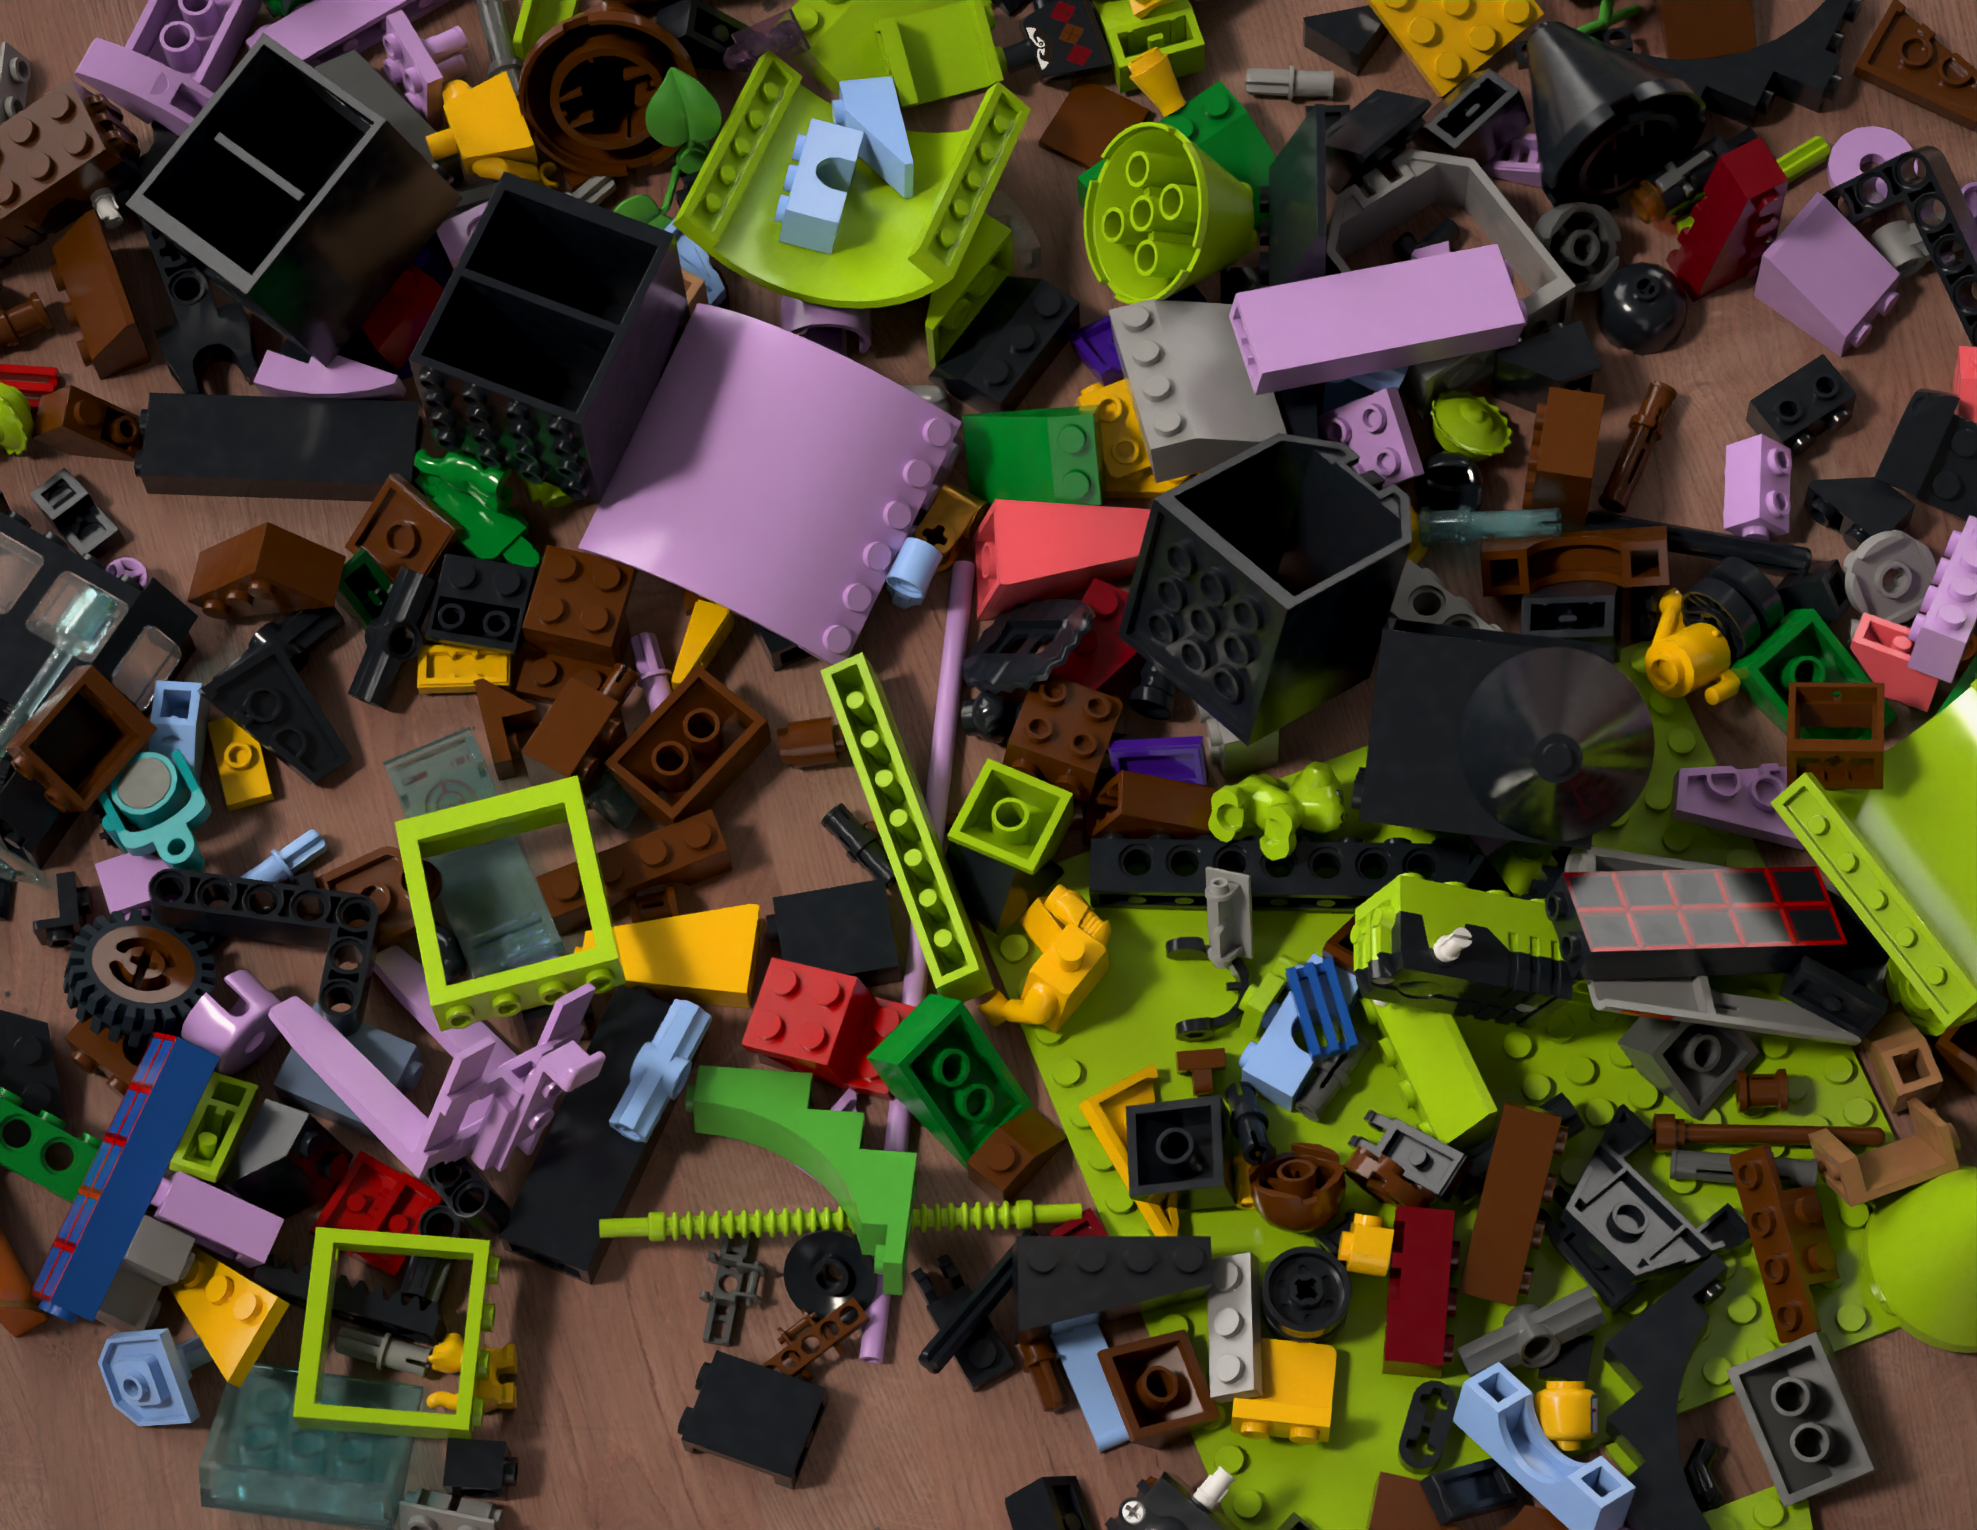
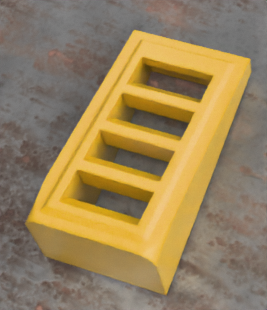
M699 599L698 602H695L671 678L673 691L697 665L706 670L735 624L733 611L721 605Z

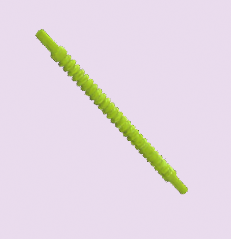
M1005 1200L1002 1206H996L994 1201H990L989 1206L983 1207L981 1202L977 1201L975 1207H968L967 1202H962L961 1207L956 1208L952 1202H949L947 1208H941L939 1203H935L934 1208L929 1209L925 1203H922L919 1209H914L911 1233L915 1227H920L921 1231L925 1233L928 1227H934L936 1232H940L941 1227L947 1226L949 1231L953 1232L955 1226H962L963 1231H968L969 1226L974 1225L978 1231H981L983 1225H989L991 1230H995L996 1225L999 1224L1003 1225L1005 1230H1008L1012 1224H1016V1228L1019 1230L1032 1229L1034 1224L1066 1223L1071 1219H1082L1081 1203L1033 1205L1032 1200H1017L1015 1205H1009V1202ZM825 1206L823 1212H817L815 1207H811L810 1212L805 1213L801 1207H798L796 1213H789L788 1208L785 1207L782 1213L779 1214L775 1213L774 1208H770L768 1214H762L761 1210L757 1208L755 1214H748L746 1209H742L741 1214L734 1215L733 1210L729 1209L727 1215H720L719 1210H715L713 1215L708 1216L704 1210H701L699 1216H693L691 1211H687L686 1216L681 1217L677 1211H674L671 1217H666L663 1211L649 1212L648 1217L599 1219L600 1238L648 1236L651 1242L665 1241L666 1236H672L673 1240L677 1241L679 1235H686L688 1240H692L695 1234L700 1235L702 1240L706 1239L707 1234H714L715 1239L718 1240L723 1233L728 1234L729 1239H733L735 1233H741L742 1237L746 1239L748 1233H755L757 1238H761L763 1232H769L770 1237L774 1238L776 1232H783L784 1237H788L791 1231H796L797 1235L801 1237L804 1231L815 1232L822 1229H834L843 1232L850 1229L856 1235L848 1216L841 1206L835 1212L830 1211V1208Z

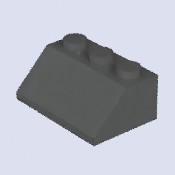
M1814 1332L1726 1370L1784 1508L1837 1490L1884 1470L1826 1333Z

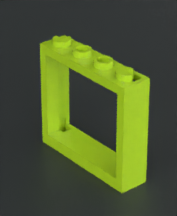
M316 1227L293 1418L298 1428L435 1439H473L474 1427H482L483 1416H485V1398H478L480 1379L488 1380L490 1371V1350H483L485 1332H493L495 1325L496 1304L488 1303L490 1285H498L500 1279V1256H494L490 1240ZM339 1250L473 1261L456 1415L321 1404Z

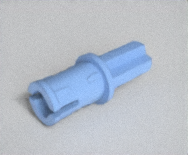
M311 829L280 851L271 850L270 857L254 869L240 876V878L283 883L287 879L293 881L295 879L294 873L326 852V842L316 830Z

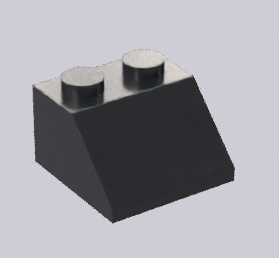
M1220 1095L1126 1106L1129 1196L1132 1200L1184 1210L1236 1205L1233 1133L1230 1128V1118L1232 1115Z
M265 1099L220 1182L237 1198L286 1219L331 1197L338 1183L345 1176L348 1165L354 1155L310 1113Z

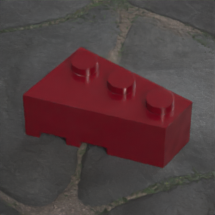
M1396 1206L1393 1224L1394 1235L1390 1255L1382 1374L1441 1378L1443 1363L1452 1364L1454 1335L1445 1334L1447 1316L1455 1317L1457 1304V1288L1449 1287L1450 1270H1458L1460 1258V1241H1453L1455 1210Z

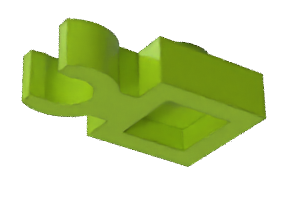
M1282 954L1272 971L1267 973L1259 987L1254 984L1249 986L1238 1009L1244 1011L1239 1031L1256 1039L1263 1028L1262 1023L1274 1002L1278 1003L1280 997L1287 991L1285 988L1287 983L1286 968L1296 967L1299 963L1298 961Z

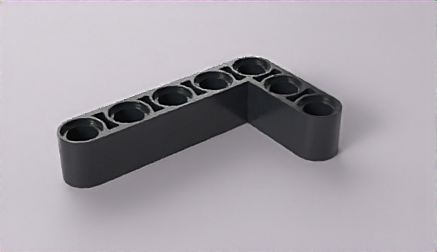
M1933 146L1916 148L1904 152L1826 191L1823 196L1838 211L1840 196L1848 202L1850 208L1849 215L1844 217L1852 225L1860 223L1903 201L1905 202L1972 346L1977 347V300L1972 294V284L1974 282L1977 283V223L1944 154ZM1916 158L1920 159L1926 167L1924 179H1921L1915 173L1914 162ZM1878 177L1884 180L1887 185L1888 192L1886 198H1883L1877 192L1876 181ZM1935 199L1939 200L1945 207L1944 220L1939 219L1934 213L1933 204ZM1954 241H1958L1964 247L1965 258L1963 261L1958 260L1953 254L1952 247Z
M174 868L163 869L151 878L148 884V892L152 913L161 925L328 949L318 993L320 1015L331 1023L344 1037L350 1036L360 1029L365 1015L380 940L378 908L371 898L356 893ZM169 894L181 895L178 900L173 902L161 900ZM216 900L228 902L221 908H211L208 906ZM261 907H271L275 909L273 912L267 915H260L255 913V911ZM309 913H317L321 915L319 919L314 921H305L301 919L304 915ZM358 919L368 922L365 926L359 928L348 925L351 921ZM347 961H354L360 964L352 970H345L339 967ZM341 1003L351 1006L350 1009L344 1012L330 1010L334 1005Z

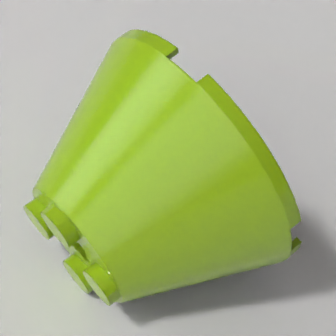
M1142 122L1123 130L1106 147L1101 155L1106 161L1101 169L1098 180H1090L1085 199L1083 225L1085 246L1091 268L1099 283L1107 284L1116 294L1115 299L1126 304H1134L1150 299L1165 300L1230 267L1244 253H1251L1257 243V233L1254 229L1252 188L1249 184L1238 181L1178 129L1163 123Z

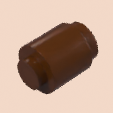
M833 716L788 722V727L777 729L778 746L783 765L793 764L795 768L835 763L839 762V752L847 751V744L840 724L835 725Z

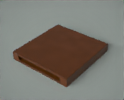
M1080 76L1040 138L1039 147L1088 170L1103 160L1101 157L1102 153L1119 133L1132 125L1146 122L1150 116V110Z

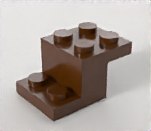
M547 545L522 626L528 651L516 687L517 697L552 705L571 676L598 691L612 672L614 665L623 662L631 635L625 612L638 572L637 569L601 556Z

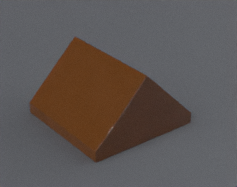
M1185 1329L1103 1349L1097 1353L1131 1443L1158 1450L1220 1418L1215 1403L1210 1398L1209 1388Z

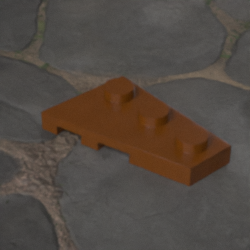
M1893 0L1858 60L1853 75L1975 131L1977 127V70L1958 53H1951L1935 39L1936 33L1924 23L1919 25L1905 12L1906 7L1900 1Z

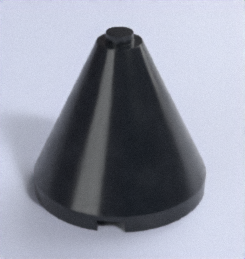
M1544 22L1531 32L1526 50L1541 185L1544 194L1553 207L1579 201L1602 206L1607 211L1614 210L1619 207L1614 197L1625 193L1635 186L1643 195L1642 178L1679 156L1689 153L1697 144L1706 125V120L1700 113V108L1703 109L1706 105L1690 83L1562 22Z
M1546 646L1530 649L1505 660L1495 667L1478 685L1469 699L1459 732V756L1462 771L1478 803L1491 817L1506 828L1520 835L1544 841H1569L1584 838L1609 827L1620 819L1642 793L1649 778L1654 758L1655 741L1651 716L1635 684L1626 674L1601 656L1580 648L1568 646Z

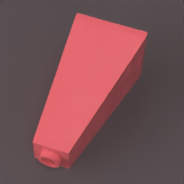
M995 499L972 537L973 559L976 566L974 576L976 620L987 621L996 618L998 614L1011 611L1017 604H1028L1032 600L1045 601L1047 598L1056 599L1087 589L1094 577L1104 582H1109L1134 574L1151 509Z

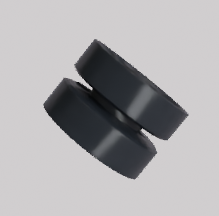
M1737 557L1724 558L1707 573L1705 578L1698 581L1688 590L1681 600V609L1687 624L1690 626L1703 622L1711 624L1721 631L1728 642L1731 659L1741 658L1760 638L1771 631L1784 616L1782 600L1770 580L1751 563Z
M1301 1246L1281 1253L1268 1266L1263 1278L1261 1313L1266 1327L1278 1340L1315 1344L1330 1342L1343 1329L1348 1317L1351 1297L1349 1275L1343 1264L1334 1255L1320 1248ZM1309 1295H1311V1296L1314 1297V1299H1313L1312 1297H1310V1298H1303L1302 1301L1298 1298V1297H1300V1298H1302V1297H1308Z

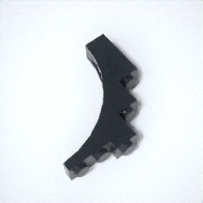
M1825 0L1804 22L1779 38L1746 52L1712 59L1675 60L1641 55L1613 45L1610 46L1690 83L1705 102L1706 107L1700 108V113L1704 118L1707 111L1711 110L1751 128L1759 113L1763 115L1768 113L1775 95L1817 113L1820 112L1826 98L1832 101L1835 99L1844 79L1843 75L1838 74L1842 57L1838 53L1846 36L1841 30L1846 21L1854 23L1864 0Z

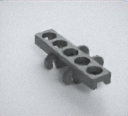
M724 1233L720 1255L717 1256V1253L714 1252L708 1253L707 1260L717 1264L718 1270L713 1294L709 1295V1292L701 1291L699 1296L701 1301L710 1303L703 1334L704 1343L730 1347L738 1303L744 1302L747 1307L762 1303V1298L756 1295L759 1278L760 1276L767 1275L768 1269L760 1266L761 1263L754 1261V1264L747 1263L752 1233H748L746 1239L743 1238L742 1246L740 1247L732 1246L729 1243L728 1234ZM725 1266L734 1267V1268H737V1269H735V1270H730V1269L726 1268ZM744 1273L750 1274L747 1291L741 1292ZM726 1276L734 1277L737 1280L738 1285L731 1292H724L719 1287L720 1281ZM717 1305L729 1306L728 1314H717ZM723 1322L726 1324L723 1338H715L711 1335L714 1323Z

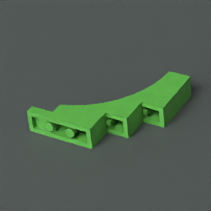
M699 1065L696 1084L687 1085L685 1100L686 1113L694 1114V1132L737 1139L765 1148L788 1159L808 1172L829 1191L848 1216L857 1235L862 1255L875 1256L874 1273L883 1274V1294L903 1295L917 1191V1153L865 1149L864 1113L813 1109V1073Z

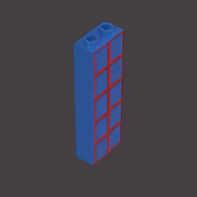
M158 1032L154 1033L29 1292L42 1299L38 1307L39 1309L72 1324H76L79 1316L92 1322L94 1321L220 1058L219 1056L180 1037Z

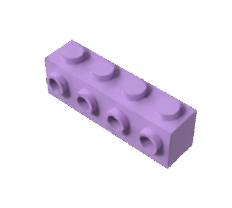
M1970 515L1962 532L1953 530L1944 552V556L1951 559L1941 557L1932 583L1939 587L1929 585L1920 608L1921 612L1927 614L1925 616L1917 613L1907 638L1916 642L1907 667L1948 683H1952L1977 624V518Z

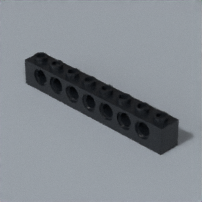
M1109 833L1101 838H1091L1089 895L1091 908L1207 910V898L1205 897L1206 867L1222 869L1227 865L1234 864L1244 869L1242 874L1251 876L1252 910L1355 912L1358 906L1394 880L1398 875L1410 873L1416 868L1430 870L1433 876L1427 879L1429 881L1439 883L1458 882L1469 867V844H1459L1457 840L1448 838L1436 839L1431 844L1412 843L1411 840L1406 838H1390L1385 840L1384 843H1367L1357 837H1343L1338 839L1337 842H1318L1313 837L1298 836L1296 837L1297 844L1295 850L1290 856L1272 861L1260 849L1259 840L1262 836L1259 835L1247 836L1243 840H1232L1226 843L1220 841L1214 835H1201L1196 837L1195 840L1176 839V837L1169 834L1151 835L1148 839H1130L1125 834ZM1134 863H1143L1150 868L1147 873L1140 876L1131 875L1126 871ZM1181 864H1191L1197 868L1196 872L1190 876H1179L1173 871ZM1283 865L1292 872L1286 877L1275 878L1268 873V870L1273 866ZM1323 866H1331L1339 873L1333 878L1323 879L1317 876L1315 871ZM1369 867H1378L1384 870L1386 874L1380 879L1372 880L1366 878L1362 872Z

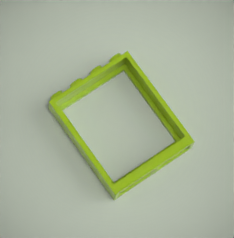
M578 775L395 822L430 1004L440 1031L463 1029L476 1022L496 1017H510L520 1011L542 1005H555L557 999L589 982L596 988L594 993H604L613 987L627 984L588 808ZM569 822L596 948L447 986L422 859Z

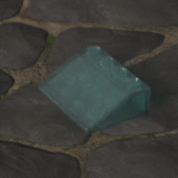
M254 1364L240 1389L228 1382L226 1383L198 1466L202 1507L371 1530H394L399 1513L400 1500H403L415 1437L298 1428L293 1418L299 1369ZM324 1373L321 1404L420 1412L423 1386Z

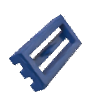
M1332 957L1322 960V963L1314 964V962L1306 963L1304 967L1296 969L1295 966L1286 968L1285 975L1311 1061L1358 1050V1041ZM1325 974L1344 1036V1042L1338 1043L1319 982L1318 976ZM1308 979L1328 1046L1319 1047L1301 988V980Z

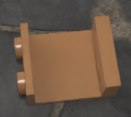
M1912 1097L1906 1100L1915 1135L1858 1155L1849 1150L1827 1128L1810 1133L1808 1136L1814 1158L1818 1159L1817 1169L1819 1177L1850 1207L1960 1169L1955 1152L1961 1149V1145L1952 1123L1944 1122L1934 1108L1929 1109L1917 1097Z

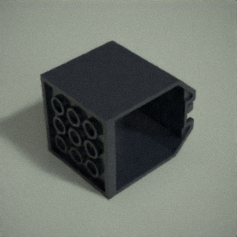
M1278 433L1153 499L1118 636L1247 746L1370 678L1381 643L1382 629L1386 619L1389 617L1411 546L1410 496L1394 483L1382 489L1385 479L1374 470L1360 475L1357 474L1350 467L1358 463L1360 456L1341 442ZM1277 582H1282L1286 587H1288L1292 592L1295 593V597L1291 595Z

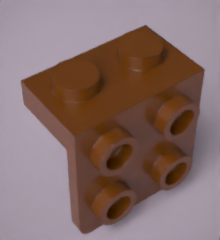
M1051 674L1047 681L1035 682L1027 693L1013 728L1003 764L1073 793V799L1089 803L1101 763L1122 711L1123 704L1121 700Z

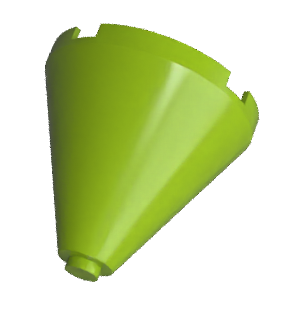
M1959 1164L1960 1169L1884 1195L1879 1200L1866 1224L1862 1247L1863 1264L1869 1286L1878 1303L1881 1304L1884 1301L1890 1310L1903 1322L1899 1327L1905 1332L1930 1346L1942 1350L1977 1353V1167Z

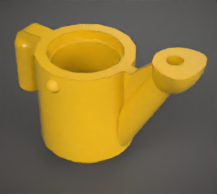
M1671 588L1663 594L1660 600L1659 609L1662 615L1652 644L1645 656V670L1648 679L1658 692L1671 698L1683 697L1715 681L1717 684L1707 688L1704 696L1707 703L1717 705L1735 696L1741 684L1740 679L1729 668L1731 651L1728 642L1721 631L1711 624L1700 622L1686 627L1683 623V612L1681 609L1683 596L1679 590Z

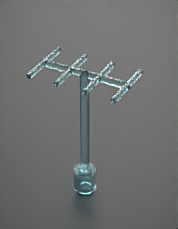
M88 584L83 592L77 591L52 627L58 634L55 639L58 645L0 727V760L7 752L4 747L30 719L72 656H79L82 651L92 654L117 618L114 612L119 607L118 602L99 588ZM0 858V879H5L8 882L17 881L28 884H35L38 881L37 874L13 869Z

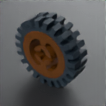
M131 909L129 920H125L122 910L113 911L109 922L101 915L94 918L93 926L87 923L81 929L80 935H76L72 943L64 975V994L68 993L66 1002L70 1009L77 1008L75 1017L81 1023L92 1018L89 1030L99 1035L105 1027L109 1028L107 1040L118 1043L121 1034L129 1035L128 1046L138 1047L141 1037H146L147 1044L149 1045L155 1032L179 1037L183 1023L199 999L206 992L212 996L216 981V971H213L215 966L213 955L207 956L209 947L204 940L195 944L197 933L194 930H186L179 934V928L161 925L155 919L153 913L151 914L150 921L142 920V910ZM139 967L148 968L145 972L141 989H133Z

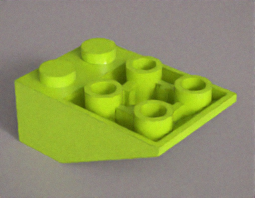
M1090 0L1113 61L1112 71L1120 93L1138 89L1129 78L1132 73L1127 65L1136 57L1154 47H1158L1162 55H1168L1176 78L1205 70V43L1189 0H1175L1171 3L1160 5L1151 10L1142 19L1133 15L1129 0Z

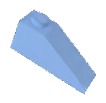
M892 76L839 81V100H832L833 123L863 131L864 134L858 156L903 198H913L914 163Z

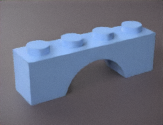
M1500 1362L1464 1381L1452 1421L1569 1530H1618L1623 1527L1636 1489L1629 1480L1602 1456L1591 1462L1582 1463L1562 1454L1550 1442L1539 1424L1534 1409L1533 1393Z

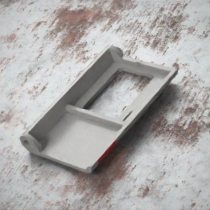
M1591 846V850L1572 848L1565 864V872L1733 868ZM1823 881L1826 890L1841 897L1832 882ZM1707 976L1587 980L1592 1004L1600 1011L1845 1045H1858L1861 1042L1858 1036L1847 1032L1795 1003L1715 992L1710 987Z

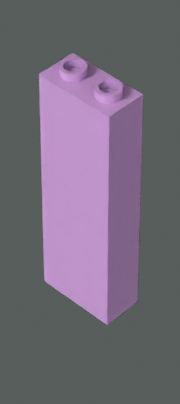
M1498 244L1239 292L1235 295L1229 314L1255 395L1513 346L1517 344L1523 327L1527 325L1528 320L1526 306L1522 299H1517L1512 286L1514 282L1512 266L1507 259L1503 260Z

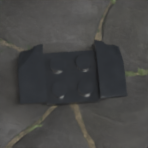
M1921 388L1914 393L1904 411L1874 478L1906 492L1913 499L1967 522L1969 515L1977 518V424L1954 414L1960 400L1958 395Z

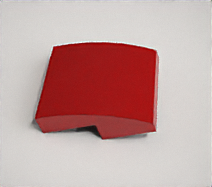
M360 1150L310 1230V1234L315 1236L316 1227L419 1235L418 1224L422 1214L430 1207L439 1205L442 1198L434 1189L403 1171L400 1174ZM341 1251L394 1278L407 1257L406 1255Z

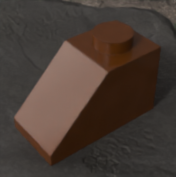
M1030 1108L998 1127L967 1161L969 1180L1000 1206H1002L1005 1200L1010 1203L1066 1143L1068 1138L1037 1111Z

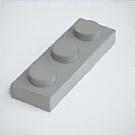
M1251 1252L1212 1259L1213 1284L1208 1292L1210 1398L1217 1403L1234 1401V1398L1246 1399L1263 1395L1259 1258Z

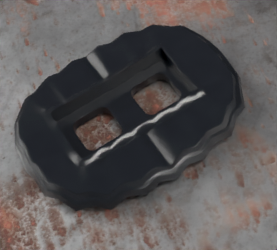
M1047 598L1045 601L1032 600L1028 604H1017L1011 611L998 614L993 625L983 631L979 641L973 644L968 657L963 660V677L970 690L975 687L981 692L989 690L997 695L1001 690L1012 693L1016 688L1029 690L1035 682L1047 681L1053 668L1065 665L1070 653L1079 647L1081 639L1092 631L1091 621L1097 616L1090 605L1080 600ZM1027 639L1017 653H1007L1017 640ZM1054 639L1042 652L1036 653L1045 641Z

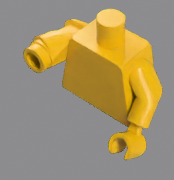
M507 71L488 79L474 88L463 80H452L445 84L442 92L444 100L443 114L447 119L449 128L425 136L434 162L459 153L465 171L469 175L477 174L482 178L499 181L505 171L554 190L559 186V182H552L546 178L550 177L557 170L554 163L550 161L545 162L538 169L534 165V163L538 162L535 146L524 116L520 113L519 103Z
M1059 884L1046 899L1044 907L1066 926L1030 969L1021 998L1007 1000L999 989H994L988 993L990 1000L977 1006L992 1026L996 1027L1006 1020L1012 1023L1042 1024L1057 1034L1109 971V952L1106 948L1111 934L1109 919L1103 922L1092 911L1091 906L1078 891H1072Z

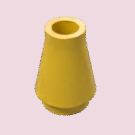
M1158 47L1144 52L1127 65L1132 73L1129 78L1154 103L1163 117L1172 114L1186 104L1168 55H1162Z

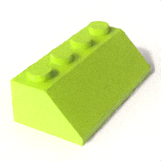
M1361 995V998L1357 999V1004L1362 1018L1367 1026L1374 1024L1381 1039L1377 1041L1379 1053L1387 1067L1394 1065L1401 1081L1397 1082V1089L1407 1109L1414 1107L1421 1123L1416 1125L1417 1130L1462 1153L1477 1147L1491 1138L1495 1129L1498 1109L1451 1014L1393 1003L1380 1007L1372 999L1362 998Z

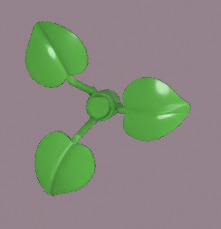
M671 67L668 70L662 84L651 98L645 114L647 130L656 141L669 147L682 145L675 152L676 162L671 166L672 174L664 202L658 208L656 202L651 197L641 194L624 200L613 210V212L662 230L673 220L665 214L671 208L680 174L682 172L691 174L701 170L710 153L708 140L717 135L722 121L720 107L713 95L699 81L679 69Z

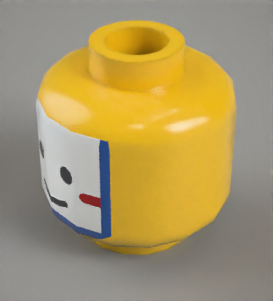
M1546 1381V1389L1538 1391L1534 1398V1409L1542 1430L1559 1451L1582 1450V1441L1591 1440L1598 1435L1597 1394L1591 1389H1586V1381Z

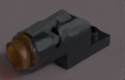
M1750 127L1725 142L1717 135L1689 153L1679 156L1642 178V181L1636 184V190L1629 194L1630 203L1635 213L1644 223L1649 224L1654 220L1661 222L1669 216L1681 214L1706 196L1703 188L1720 156L1758 138Z

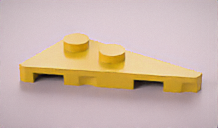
M1154 1064L1087 1098L1078 1105L1128 1191L1126 1106L1156 1103L1153 1081L1158 1078V1073ZM1134 1200L1155 1236H1178L1179 1218L1177 1208Z

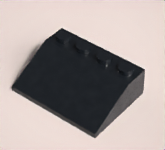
M1315 104L1269 167V186H1260V213H1268L1269 219H1260V246H1269V252H1260V279H1269V285H1260V289L1325 276L1327 238L1325 104Z

